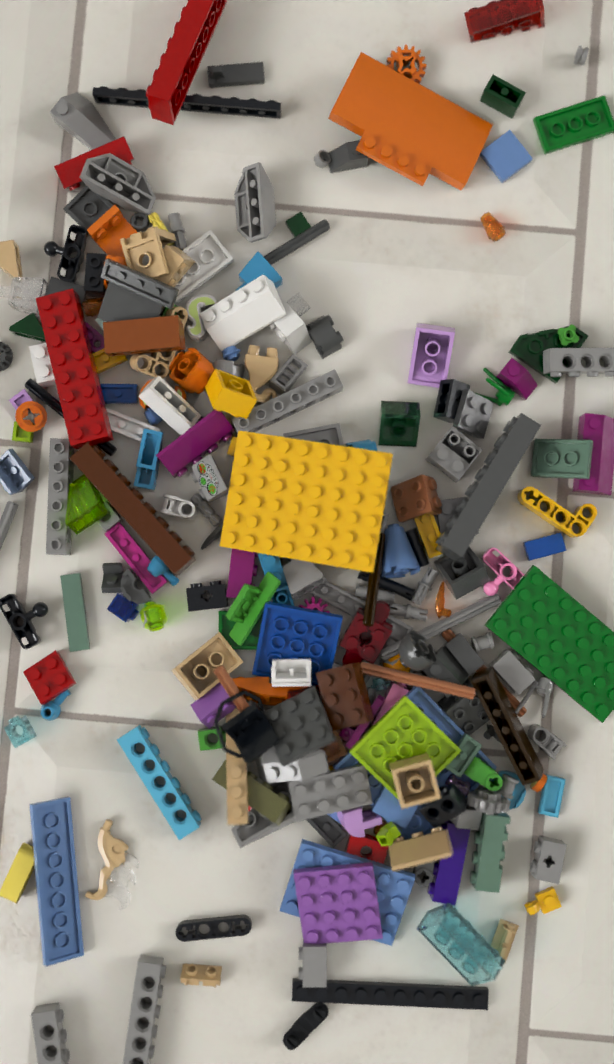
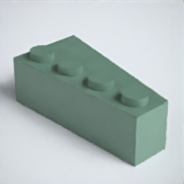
M501 812L493 815L482 813L479 830L474 833L476 852L473 851L472 853L474 871L470 873V883H472L477 891L499 893L503 871L502 865L499 864L505 858L503 841L508 839L506 824H510L511 819L507 813Z

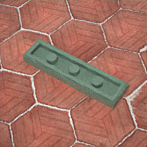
M81 573L61 575L70 652L90 649Z

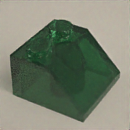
M381 401L378 445L416 447L420 423V405L418 402Z

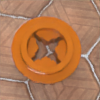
M27 401L17 408L15 414L16 422L23 430L35 432L42 429L46 424L47 412L41 404L35 401ZM28 408L30 409V411H32L33 414H40L34 418L35 425L30 419H23L29 415Z

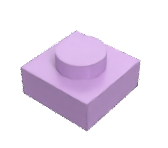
M23 389L9 401L17 410L22 403L34 400Z

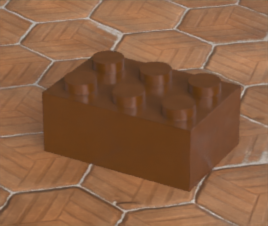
M360 662L316 673L324 708L332 731L375 720Z

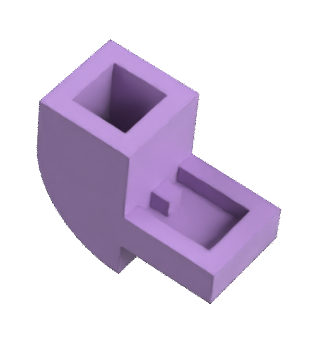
M361 807L337 812L340 823L354 837H365L364 829H372L382 824L381 816L372 812L371 809L362 812Z

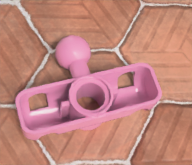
M489 548L482 555V561L497 575L493 581L484 584L483 590L488 596L497 594L498 586L503 581L511 589H514L519 583L520 578L524 576L497 548ZM494 550L500 554L498 557L492 553ZM506 566L510 569V574L507 577L502 572Z

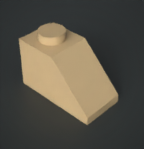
M14 240L1 241L0 269L19 283H23L19 246Z

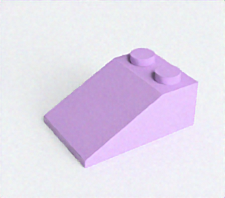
M417 323L408 378L409 384L439 388L441 380H447L455 328Z

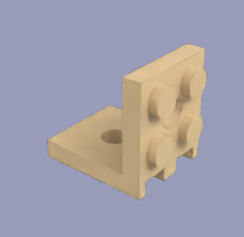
M150 227L146 232L134 233L127 239H120L127 267L154 279L169 274L162 246L176 241L174 233L159 229L158 227ZM145 255H148L149 263L144 266L142 259Z

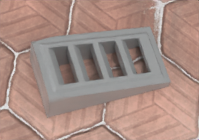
M292 354L271 378L269 387L274 389L279 395L288 392L308 365ZM293 363L294 365H296V366H297L298 368H300V369L297 370V369H295L293 366H291L290 364ZM286 369H288L295 375H291L289 372L286 371ZM283 375L284 377H286V378L289 380V382L286 381V380H285L284 378H282L281 376Z

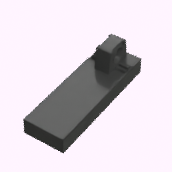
M263 62L207 66L209 88L265 83Z

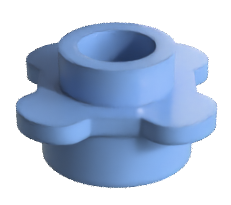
M236 346L225 348L222 351L223 360L236 361L240 356L241 350L237 349Z

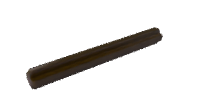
M380 533L374 573H369L363 625L372 627L374 624L385 541L384 533Z

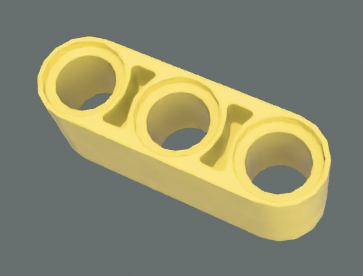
M25 842L21 845L0 889L1 897L17 903L21 898L35 868L33 846Z

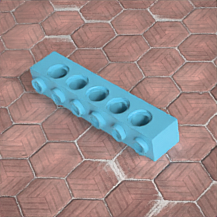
M138 725L118 738L117 741L177 838L181 840L200 827L201 816L197 810L193 811L191 808V801L188 795L181 792L179 788L181 785L178 779L172 777L169 772L170 767L165 760L162 761L158 755L160 751L148 739L150 735L146 728ZM137 743H142L144 745V752L137 751ZM146 760H153L155 768H148ZM162 776L166 781L165 785H159L156 777ZM173 793L176 796V801H169L166 795ZM184 810L187 816L180 818L177 815V811Z

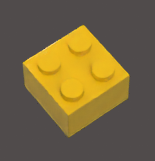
M216 368L205 386L212 407L219 412H228L236 418L242 417L247 419L257 402V398L248 380Z

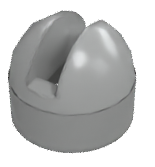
M320 150L314 158L316 166L323 168L331 162L328 152Z

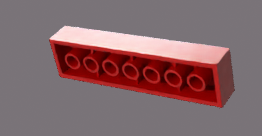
M188 0L186 7L182 8L180 21L175 24L174 34L168 40L167 50L160 59V66L154 71L152 84L148 85L146 90L152 119L174 125L225 8L226 0Z
M72 288L36 298L70 446L78 450L86 443L93 446L94 444L97 445L114 440L79 295Z

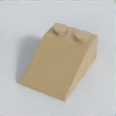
M219 632L171 671L196 701L219 683L213 672L216 667L223 665L228 674H230L243 661Z

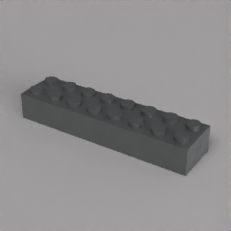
M522 413L517 417L513 416L511 421H508L503 429L505 432L497 439L494 444L495 448L484 461L486 465L482 469L480 468L474 478L477 480L466 490L465 495L467 497L457 505L455 509L457 514L450 517L445 527L448 529L437 538L435 542L438 544L436 547L437 551L454 561L463 557L541 427L539 423Z

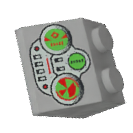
M211 454L191 466L193 469L191 476L195 483L199 482L202 488L199 489L203 500L207 499L210 503L228 494L229 490Z

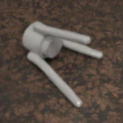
M540 677L539 681H534L532 687L516 708L515 713H519L534 690L537 689V694L545 697L542 718H545L554 682L545 677Z

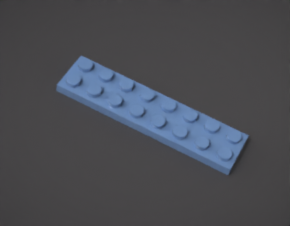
M68 796L29 804L43 965L46 967L84 956L71 802Z

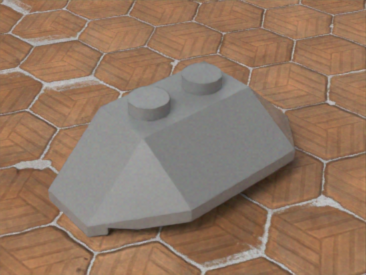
M111 153L86 159L79 177L91 191L126 210L145 215L150 214L156 196L152 192L144 172Z
M258 162L243 168L242 176L234 193L237 230L251 243L267 238L276 225L274 188L262 164Z
M274 746L256 758L259 778L266 783L300 781L330 771L326 752L322 749H318L286 766L280 765Z

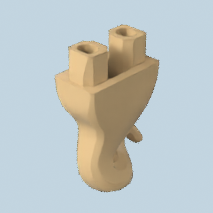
M250 345L247 354H245L244 363L249 375L248 381L257 398L255 403L257 405L269 401L270 396L273 398L277 397L275 390L272 388L265 389L261 395L256 393L259 388L270 382L271 378L278 372L279 358L277 348L269 347L267 348L266 356H259L260 347Z

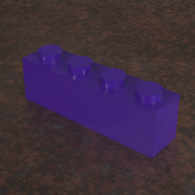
M449 820L441 824L442 829H448L454 853L451 857L439 859L435 863L433 882L428 886V894H430L433 902L456 906L471 829L456 828L452 821Z

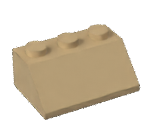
M442 826L430 829L431 833L423 834V831L411 834L412 838L404 839V836L396 838L392 845L389 846L392 871L451 857L454 850L448 829H442Z

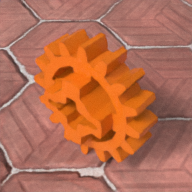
M407 45L404 46L403 50L400 46L397 47L396 52L392 50L391 57L387 58L386 62L388 65L386 66L394 70L395 63L397 72L420 84L421 77H424L426 73L423 70L427 67V64L423 63L425 56H419L421 51L415 52V46L408 49ZM415 63L418 65V72L416 71ZM410 64L409 68L402 70L403 67H406Z

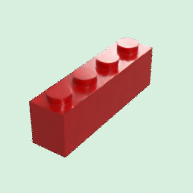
M123 136L54 166L64 189L69 188L72 191L81 187L79 183L83 181L79 176L88 158L111 153L132 165L131 161L135 159L126 138Z

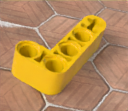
M534 487L523 488L517 494V499L523 506L569 537L582 536L597 515V509L592 504L578 506L572 514ZM529 492L530 499L526 500V494L524 493ZM541 502L547 504L546 512L540 509ZM584 508L589 510L588 518L582 514ZM557 513H561L563 516L561 523L556 520ZM574 523L579 527L577 534L572 531Z

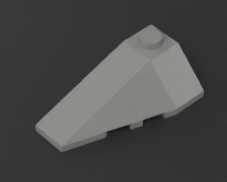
M78 92L61 97L50 111L54 121L90 150L116 140L94 105Z
M288 782L273 783L271 785L273 787L272 791L277 795L281 792L289 798L288 802L291 804ZM291 807L280 826H278L252 808L248 812L249 824L235 825L231 830L239 847L242 848L294 823L293 809Z

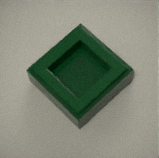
M302 212L285 221L294 237L311 228Z

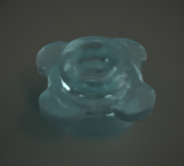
M375 678L372 679L373 685L371 687L375 688L376 691L387 690V686H390L391 683L387 679Z

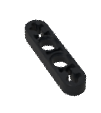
M247 915L185 920L178 924L175 934L178 940L184 942L244 936L250 932L252 921ZM232 921H235L234 925H240L241 921L248 924L245 929H242L241 926H235V931H232ZM221 922H226L229 925V930L222 932L219 930L218 925ZM193 925H196V935H193L194 931H188L187 935H184L183 932H180L183 927H186V930H192ZM200 925H208L210 931L207 934H202L199 931Z

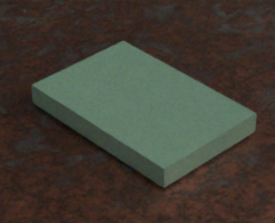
M535 439L531 476L590 479L593 441Z

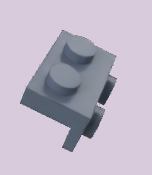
M13 448L8 449L0 457V483L10 495L22 492L35 477Z

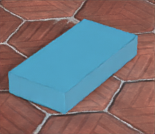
M545 774L547 781L542 788L538 813L558 818L566 779Z

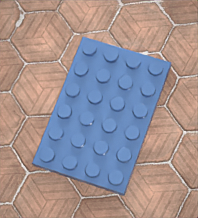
M302 839L280 911L300 917L293 875L294 869L373 862L383 939L373 940L392 946L416 876L414 873L401 869L392 871L391 866Z

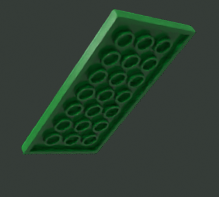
M532 565L485 623V626L544 676L553 681L556 686L598 721L603 723L614 709V632L539 568Z

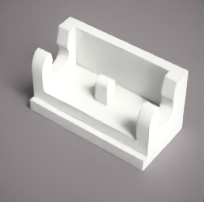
M311 658L272 659V687L311 686Z

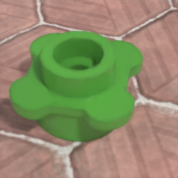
M574 325L558 329L557 333L561 345L567 346L572 342L577 343L579 341Z

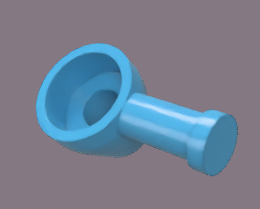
M155 555L147 570L154 577L163 574L170 584L175 586L179 579Z
M67 689L58 695L54 701H49L42 705L40 710L41 716L48 721L58 718L61 712L60 705L71 692ZM46 709L51 710V715L46 714Z

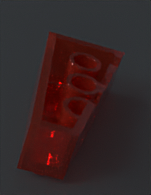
M542 0L491 1L485 6L474 7L464 13L471 43L494 38L498 33L504 36L510 35L516 29H521L524 32L529 31L530 26L545 27Z

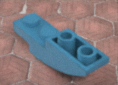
M257 553L264 575L267 572H271L281 581L272 597V601L294 606L279 556Z

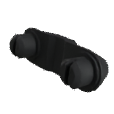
M321 1002L315 1003L286 1032L283 1037V1043L287 1049L294 1050L326 1019L329 1012L326 1004Z

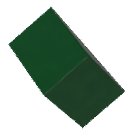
M31 313L9 328V331L14 335L46 342L42 323L34 313Z

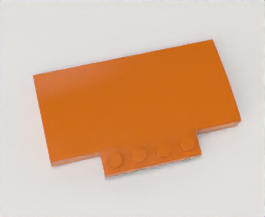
M362 52L328 118L361 136L356 151L421 186L424 185L428 175L431 174L459 190H462L466 185L493 124Z

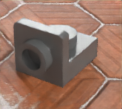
M103 563L102 593H122L120 589L124 573L122 563Z

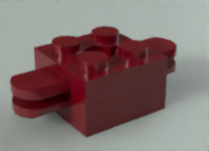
M377 601L372 627L363 625L364 609L358 608L339 646L347 649L343 656V665L356 662L361 664L364 659L374 664L393 629V625L386 622L390 614V607L385 601Z

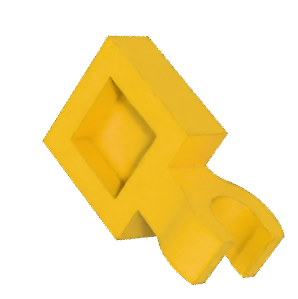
M552 886L535 893L536 900L524 904L526 911L530 915L538 913L540 909L543 914L562 907Z

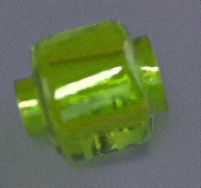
M154 601L148 602L140 611L143 627L151 632L163 629L167 623L165 609L161 604H156Z

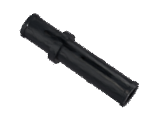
M360 571L357 578L368 582L370 572ZM380 573V588L395 592V594L408 600L412 599L415 589L382 577Z

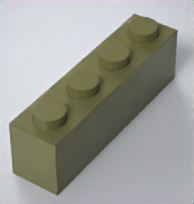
M225 759L212 780L227 790ZM248 770V805L280 826L292 807L288 802L289 798L281 792L278 795L272 791L273 787L265 781L262 784L256 781L258 777Z

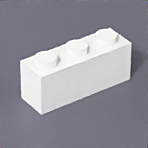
M157 376L148 383L138 396L180 436L193 427L201 417L160 376Z

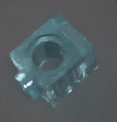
M16 716L8 721V726L4 727L14 748L37 736L26 716L22 718ZM17 725L23 728L22 735L16 732Z

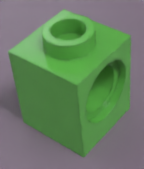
M219 726L224 742H226V732L223 731L222 726ZM215 727L198 730L200 751L222 748L219 737L216 743H212L208 739V735L211 733L218 736Z

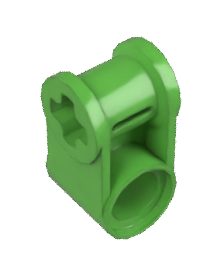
M476 756L464 772L469 778L480 783L490 791H497L503 785L500 775Z

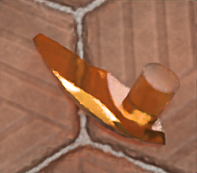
M444 582L439 587L435 601V610L438 618L442 616L450 617L452 613L451 610L444 608Z

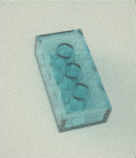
M450 903L427 911L416 928L471 986L495 980L505 963L499 952Z

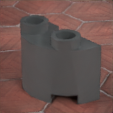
M330 315L322 316L306 325L310 338L322 359L341 349V342L344 341L340 332H335L333 328L334 322Z
M128 568L123 573L120 589L123 595L129 601L138 604L153 601L146 589H138L137 582L139 579L132 569Z

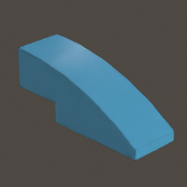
M149 429L143 430L136 464L135 487L155 491L160 464L156 454L162 449L163 432Z

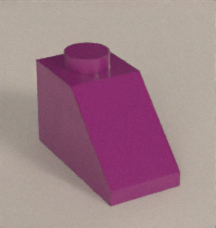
M513 358L507 362L496 376L524 400L537 387V383L529 371Z

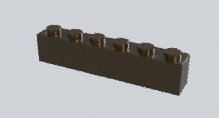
M493 667L475 673L471 683L522 785L541 780L544 769Z

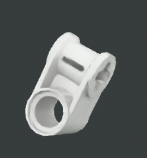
M168 494L163 495L165 499L159 513L185 519L196 517L198 509L192 502ZM191 505V514L185 515L184 508Z

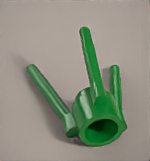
M484 368L483 371L494 380L486 378V381L498 390L495 394L497 399L482 394L478 395L499 406L502 403L508 405L513 399L515 392L487 368Z

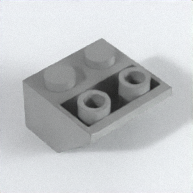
M452 426L426 460L457 482L482 452V449Z

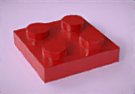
M56 650L23 672L42 705H45L76 684L61 655Z

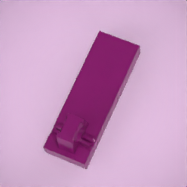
M380 694L371 705L373 716H375L385 700ZM370 722L360 724L356 729L353 727L342 729L339 735L347 742L345 745L347 748L351 749L357 743Z

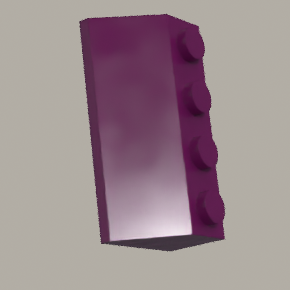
M213 410L157 453L156 456L172 476L181 477L188 472V467L203 459L202 457L206 453L211 454L217 450L219 443L230 440L234 436L232 434L235 432L234 428L222 412Z
M585 413L579 417L577 440L593 441L590 479H574L573 492L611 495L614 471V418L606 415Z

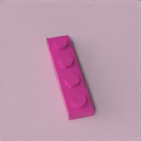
M120 522L105 533V536L152 594L168 582L163 575L154 577L147 570L151 560Z

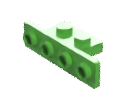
M271 572L266 573L258 587L245 583L225 615L229 620L236 622L229 636L240 646L243 645L263 613L265 602L271 600L281 584V581Z

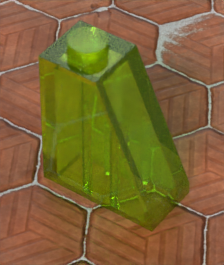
M84 474L69 484L65 518L66 525L74 533L79 534L109 513L99 490Z

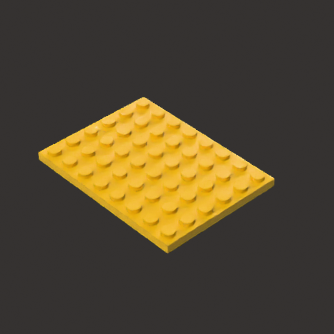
M238 430L220 546L374 573L393 453Z

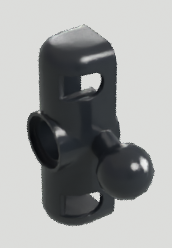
M74 224L70 226L64 247H59L53 241L47 242L44 246V251L48 256L62 255L57 275L62 281L74 283L77 280L76 275L84 261L86 238L88 237L87 229L83 226ZM71 231L76 234L75 241L70 239ZM72 252H78L76 257L70 258ZM61 268L66 270L65 277L60 275Z
M8 594L1 598L0 609L22 648L30 649L39 644L41 639L37 635L31 619L36 616L44 617L48 613V606L43 602H38L33 606V610L26 613L15 594ZM7 604L10 611L6 612L2 605ZM19 616H21L24 619V624L22 626H19L17 624V619ZM26 637L29 644L24 645L21 639Z

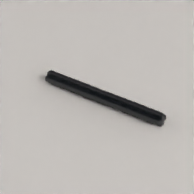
M29 379L25 383V387L64 418L61 403L34 380ZM109 441L97 444L98 447L110 456L117 451V448Z

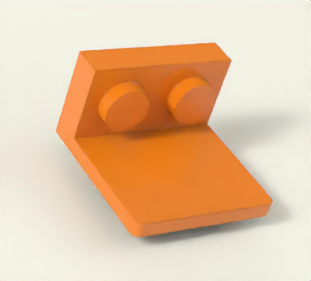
M113 205L87 229L90 237L107 255H115L117 257L124 256L120 239H127L130 235L138 233L123 217L116 205Z

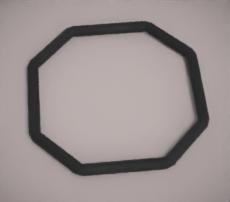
M241 691L222 701L214 720L222 749L238 758H242L241 754L226 748L218 721L223 706L242 695L258 701L260 709L263 712L265 711L261 699L247 691Z

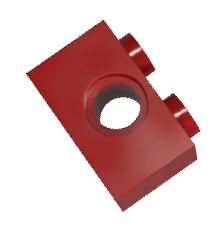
M365 833V837H354L349 834L344 852L384 864L389 846H381L376 836ZM364 846L371 848L368 854L361 853V849Z

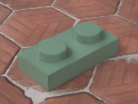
M466 733L457 743L461 752L445 767L460 778L482 747L481 743Z

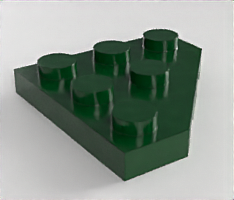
M576 328L575 331L576 335L579 336V341L563 346L557 333L558 329L523 334L518 337L509 353L556 384L561 377H550V374H543V351L549 348H581L588 335ZM563 358L562 363L567 367V360Z

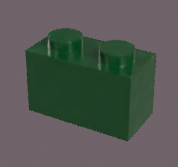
M492 75L480 101L513 119L526 92Z

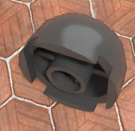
M417 631L410 632L401 640L399 645L400 662L403 666L409 667L412 670L423 671L436 663L437 655L432 645L429 644L427 646L424 642L426 638Z

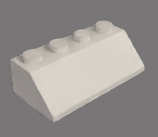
M261 275L200 313L205 329L221 351L227 347L235 346L287 315L274 283L265 275Z

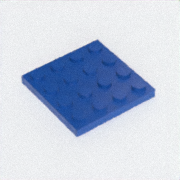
M270 601L265 602L252 675L272 678V659L311 658V686L319 687L316 673L332 669L343 615Z

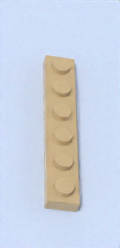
M237 707L226 715V722L240 713ZM226 733V748L240 754L235 741ZM226 752L227 825H248L247 763L243 758H238Z

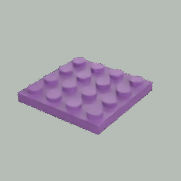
M373 862L294 869V882L305 944L383 939Z

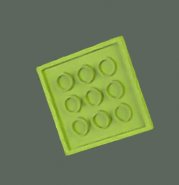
M404 695L349 752L398 799L389 763L428 753L436 777L461 752V749Z

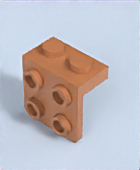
M422 474L391 487V495L399 522L403 523L425 514L436 516L442 513V502L437 495V484L433 477Z

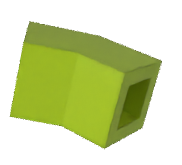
M390 821L379 830L376 838L381 846H390L401 834L396 825Z

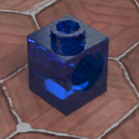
M117 593L107 610L124 622H129L130 620L133 621L139 614L137 610L139 605L129 601L122 593Z

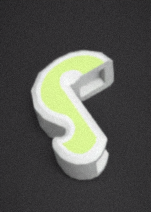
M201 294L191 298L186 304L188 321L192 324V326H187V332L191 340L202 342L207 337L200 313L218 303L215 297Z

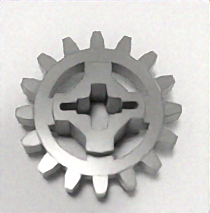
M485 788L484 790L478 789L476 792H468L467 804L475 806L476 811L493 815L501 812L506 813V811L509 812L510 800L502 797V794L499 792L490 791Z

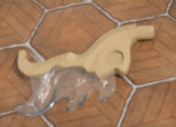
M106 819L103 827L100 828L97 843L99 852L105 861V867L100 872L98 891L95 893L88 891L85 896L92 900H100L103 897L116 898L122 904L119 910H123L129 905L131 900L128 882L132 881L133 885H136V876L131 869V865L134 864L136 868H139V862L134 855L125 853L129 847L124 841L110 834L111 831L109 830L113 821Z

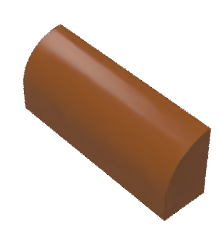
M179 315L103 322L105 354L109 356L186 350L184 328Z

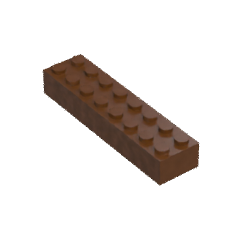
M86 443L70 457L72 462L175 575H180L196 560L193 557L195 555L194 551L189 546L182 545L181 541L183 539L176 532L168 529L170 525L163 517L155 515L157 511L147 501L143 502L144 496L137 489L129 486L132 483L125 475L117 473L119 469L108 458L105 460L106 454L95 444L91 446L89 443Z

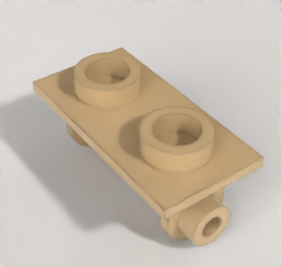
M501 918L487 953L488 957L493 958L494 962L500 965L502 962L506 963L519 925Z
M183 963L180 977L181 983H185V985H199V981H203V986H220L222 966Z

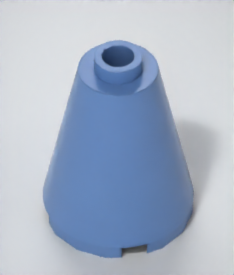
M399 524L388 525V528L384 531L382 577L402 578L409 572L411 575L419 573L420 566L404 528L399 526Z

